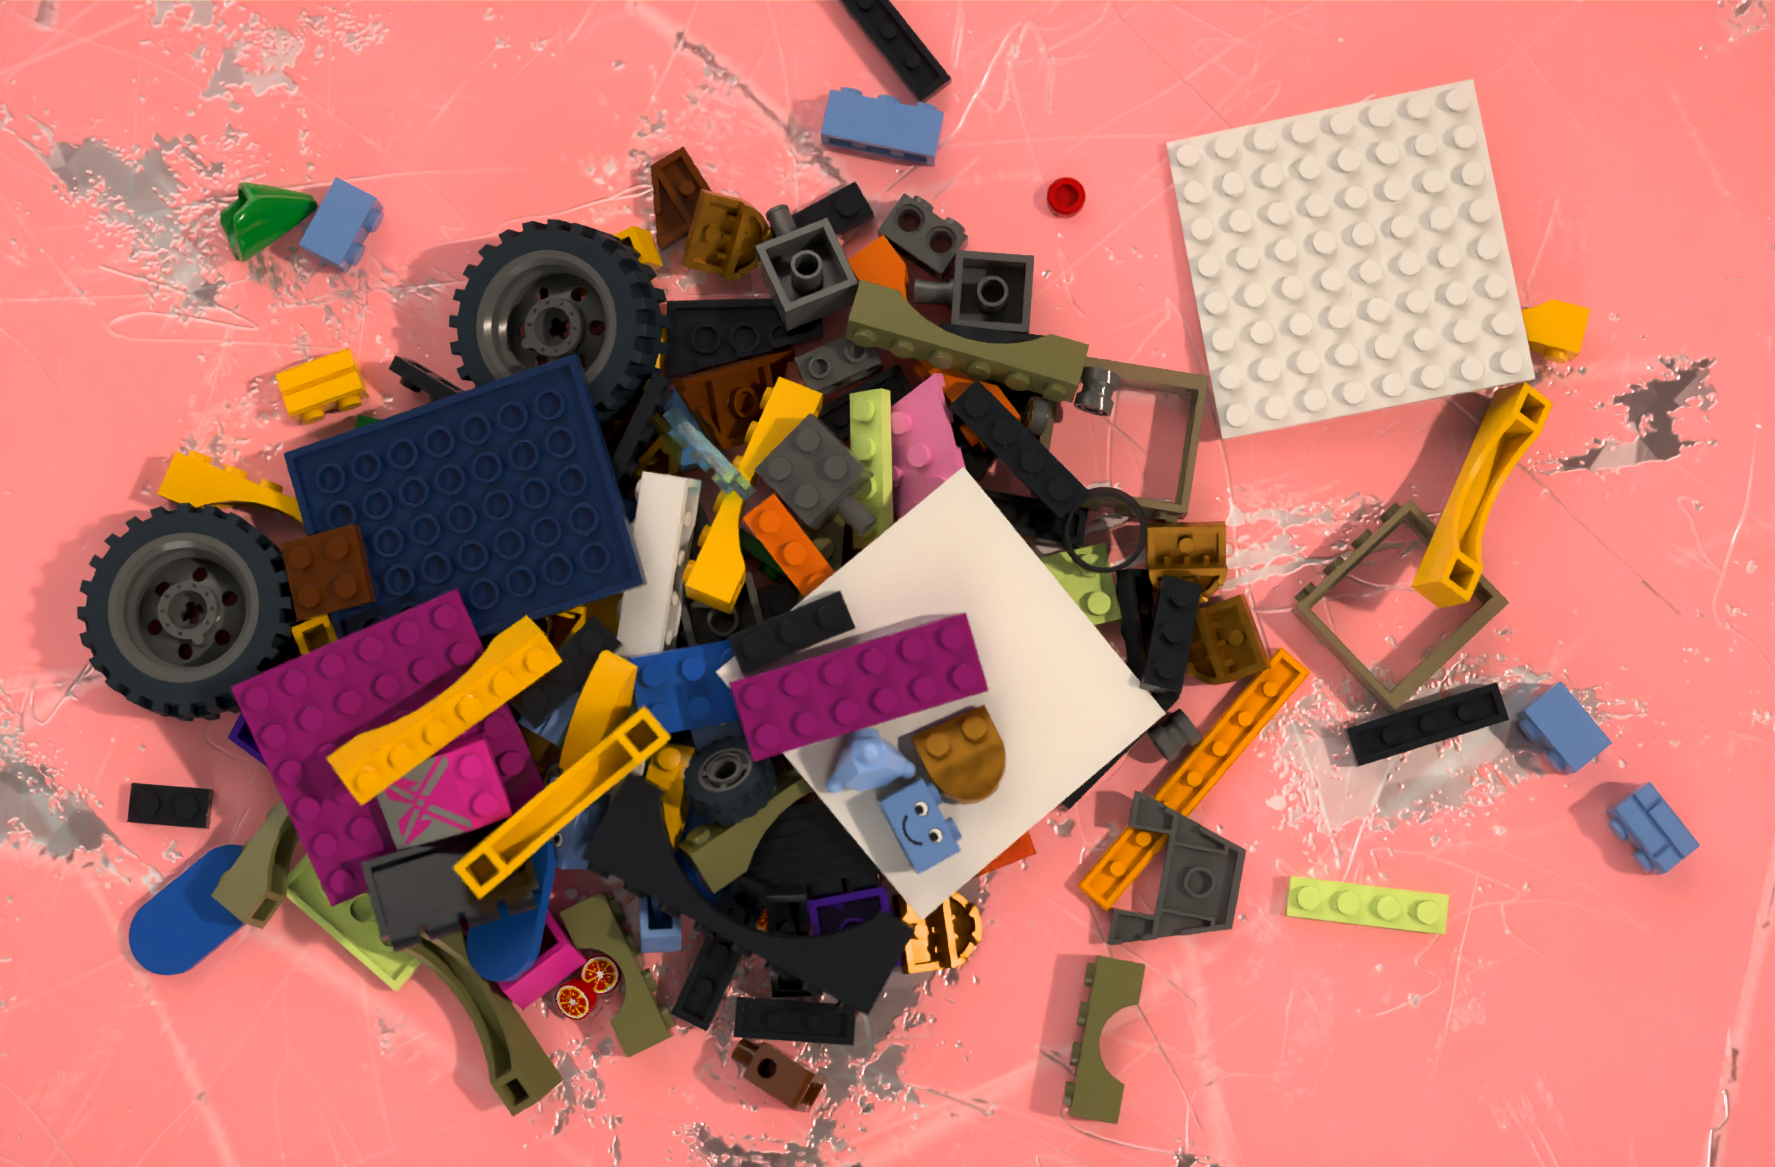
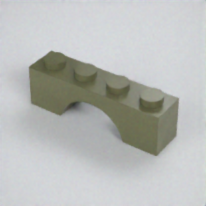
M602 891L559 912L576 949L591 948L600 950L612 957L623 972L626 984L624 1002L610 1023L626 1057H632L673 1037L671 1028L676 1026L675 1020L667 1004L660 1006L654 992L659 990V986L650 968L643 970L637 958V955L641 954L640 945L634 933L626 934L620 922V919L624 918L625 914L617 897L609 898L607 892Z
M1096 955L1095 963L1087 962L1084 986L1090 987L1088 1003L1080 1002L1076 1023L1078 1026H1083L1081 1042L1073 1041L1069 1065L1076 1066L1074 1081H1066L1062 1105L1069 1106L1068 1114L1070 1116L1118 1125L1125 1084L1117 1080L1106 1069L1100 1055V1036L1103 1027L1112 1015L1125 1007L1139 1004L1146 964Z

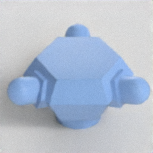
M861 729L847 737L849 745L841 751L834 774L826 780V788L831 793H838L845 787L853 788L857 791L885 787L897 777L904 779L912 778L916 773V767L911 761H907L891 742L881 738L877 729Z

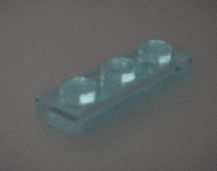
M674 405L662 415L673 427L668 432L672 439L683 450L689 445L694 449L689 456L705 473L710 468L716 472L711 479L727 495L734 490L745 502L756 491L744 476Z

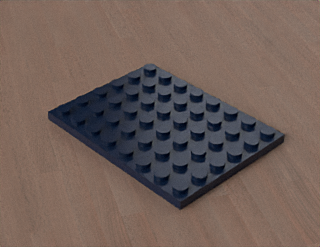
M577 354L560 358L283 453L307 536L352 524L360 525L376 603L330 614L337 640L456 588L460 593L479 638L482 639L504 632L526 615L534 622L648 585L582 362Z

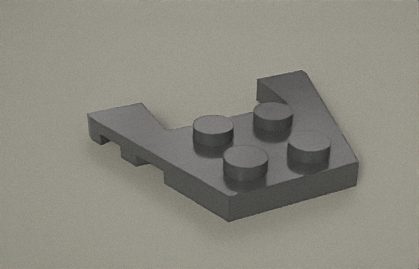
M1134 790L1128 826L1169 834L1155 913L1147 914L1113 907L1107 944L1118 945L1125 942L1147 941L1169 936H1184L1232 929L1246 849L1143 792Z

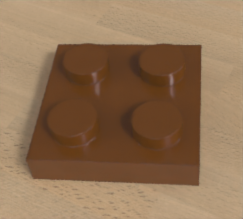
M352 524L280 543L297 621H306L376 603L360 525Z

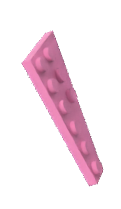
M934 373L891 406L893 512L898 520L963 466L965 468L961 448L956 446L951 423L954 422L953 415L946 406L942 390L943 387H946L943 373Z

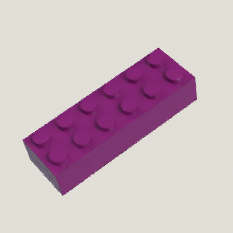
M966 612L728 682L752 761H758L989 691Z

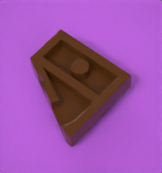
M684 146L651 165L657 231L656 239L661 252L688 236L701 189L711 191Z

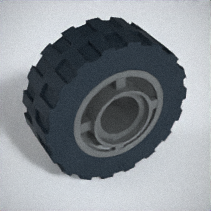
M729 736L725 737V739L711 742L710 745L701 748L698 751L699 753L691 758L688 768H685L684 771L685 779L683 780V785L695 810L701 818H706L708 822L713 824L715 822L721 825H728L733 822L739 823L748 817L755 816L760 809H764L768 805L767 802L770 798H773L775 794L774 788L777 786V778L775 776L777 774L769 757L752 761L744 736L734 738Z

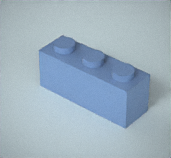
M841 87L840 91L830 89L821 130L822 144L935 166L944 124V112L937 111L938 108L936 106L923 102H918L915 106L902 104L898 98L889 95H878L877 98L862 96L863 93L850 87Z

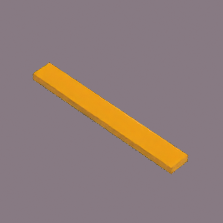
M1280 647L1269 659L1272 668L1259 672L1152 798L1188 817L1311 672ZM1127 826L1078 883L1077 887L1104 911L1108 912L1165 845L1169 834Z

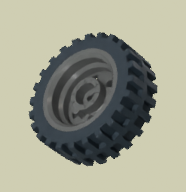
M548 219L547 224L529 221L522 223L523 231L521 232L511 229L505 230L499 234V238L502 241L499 246L485 244L478 251L484 258L478 266L468 264L463 275L468 277L469 281L464 290L456 288L452 299L460 302L458 316H449V327L457 329L458 341L450 342V347L453 355L462 357L464 365L457 368L461 380L473 381L475 384L474 388L537 367V363L545 358L548 359L549 363L572 354H577L580 356V359L583 356L586 360L584 372L601 429L609 428L607 421L610 419L623 420L631 414L627 406L631 402L639 403L645 391L643 388L653 372L661 375L663 370L655 367L658 355H668L669 343L661 342L662 328H671L670 316L660 313L659 304L666 302L667 299L664 290L653 287L651 280L657 277L651 266L640 263L638 258L641 254L633 247L620 243V238L575 222L569 223L559 219ZM580 287H584L586 290V296L582 301ZM546 288L549 292L548 298L539 301L537 298L539 291ZM524 322L526 337H523L520 333V327ZM602 322L605 324V331L601 335L592 333L591 327L596 328ZM570 323L571 326L569 329L566 327V324ZM566 331L569 334L567 337H565L564 332Z
M177 503V510L168 511L162 506L150 509L152 517L144 521L136 516L125 522L130 529L121 537L112 533L104 541L111 547L105 556L100 558L94 554L89 565L96 569L92 581L82 579L79 591L87 595L86 606L77 607V619L85 622L86 632L80 633L82 645L91 649L94 656L89 659L90 663L96 671L103 673L107 678L105 683L114 691L121 693L130 702L164 717L171 716L181 721L192 722L194 718H204L210 721L220 719V713L230 711L234 714L241 712L231 686L284 663L288 656L295 658L298 651V646L293 644L294 635L292 627L304 623V621H297L282 551L266 535L233 512H230V514L225 513L212 505L205 504L204 508H195L190 503ZM199 568H204L207 570V577L203 581L197 582L193 573ZM167 582L170 587L162 596H159L157 594L158 585ZM232 592L236 593L238 596L237 603L233 606L224 605ZM196 608L203 611V613L198 615V623L190 620V618L195 616L194 609ZM154 620H159L162 625V630L157 635H152L149 630L150 624ZM221 630L228 631L230 634L229 643L219 645L216 636L217 632ZM190 645L192 656L184 660L179 655Z

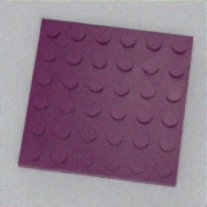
M457 588L231 686L235 699L332 907L368 891L361 862L397 852V848L377 796H374L361 806L326 758L359 734L396 722L422 708L455 684L483 655L485 649ZM507 701L444 747L485 732L512 804L514 815L545 789L546 785Z

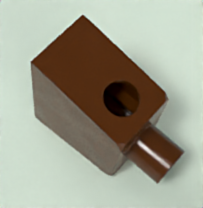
M742 1038L731 1056V1059L747 1068L743 1078L797 1111L809 1113L829 1079L780 1048L763 1042L758 1047L747 1039ZM775 1063L776 1072L771 1077L769 1075V1068Z

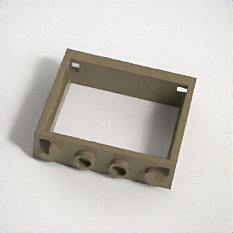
M1086 356L1084 367H1097L1118 374L1121 377L1119 385L1191 396L1175 503L1132 496L1144 513L1154 515L1155 521L1176 523L1177 519H1185L1188 514L1209 376ZM1047 399L1049 402V417L1046 428L1039 437V441L1050 450L1057 402ZM1109 496L1090 499L1080 506L1087 508L1088 511H1099L1100 506L1116 508L1115 514L1137 517L1134 510L1127 503Z
M1411 500L1402 507L1395 502L1379 517L1384 524L1375 533H1372L1367 528L1351 543L1355 551L1346 560L1340 555L1337 556L1323 570L1327 578L1317 587L1312 582L1304 587L1294 597L1299 604L1291 610L1389 713L1398 709L1510 603L1481 573L1473 594L1481 601L1482 605L1390 692L1319 619L1311 608L1401 523L1404 522L1427 547L1429 546L1436 526Z

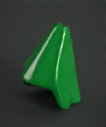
M241 182L237 187L238 199L221 212L220 223L227 235L229 248L235 259L245 262L307 218L317 209L318 205L313 196L307 193L270 185Z

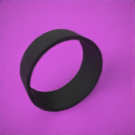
M1097 487L1089 489V493L1062 519L1061 538L1066 552L1079 566L1096 573H1111L1127 567L1140 555L1147 538V521L1142 508L1132 496L1116 488ZM1109 496L1124 501L1134 510L1140 523L1141 535L1138 547L1129 559L1114 567L1103 568L1086 563L1076 554L1070 542L1069 526L1074 513L1083 503L1096 497Z

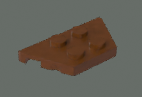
M783 349L673 380L674 388L713 450H725L745 444L744 439L751 422H759L764 411L760 409V403L768 386L774 388L779 376L785 378L787 362H794L795 350Z

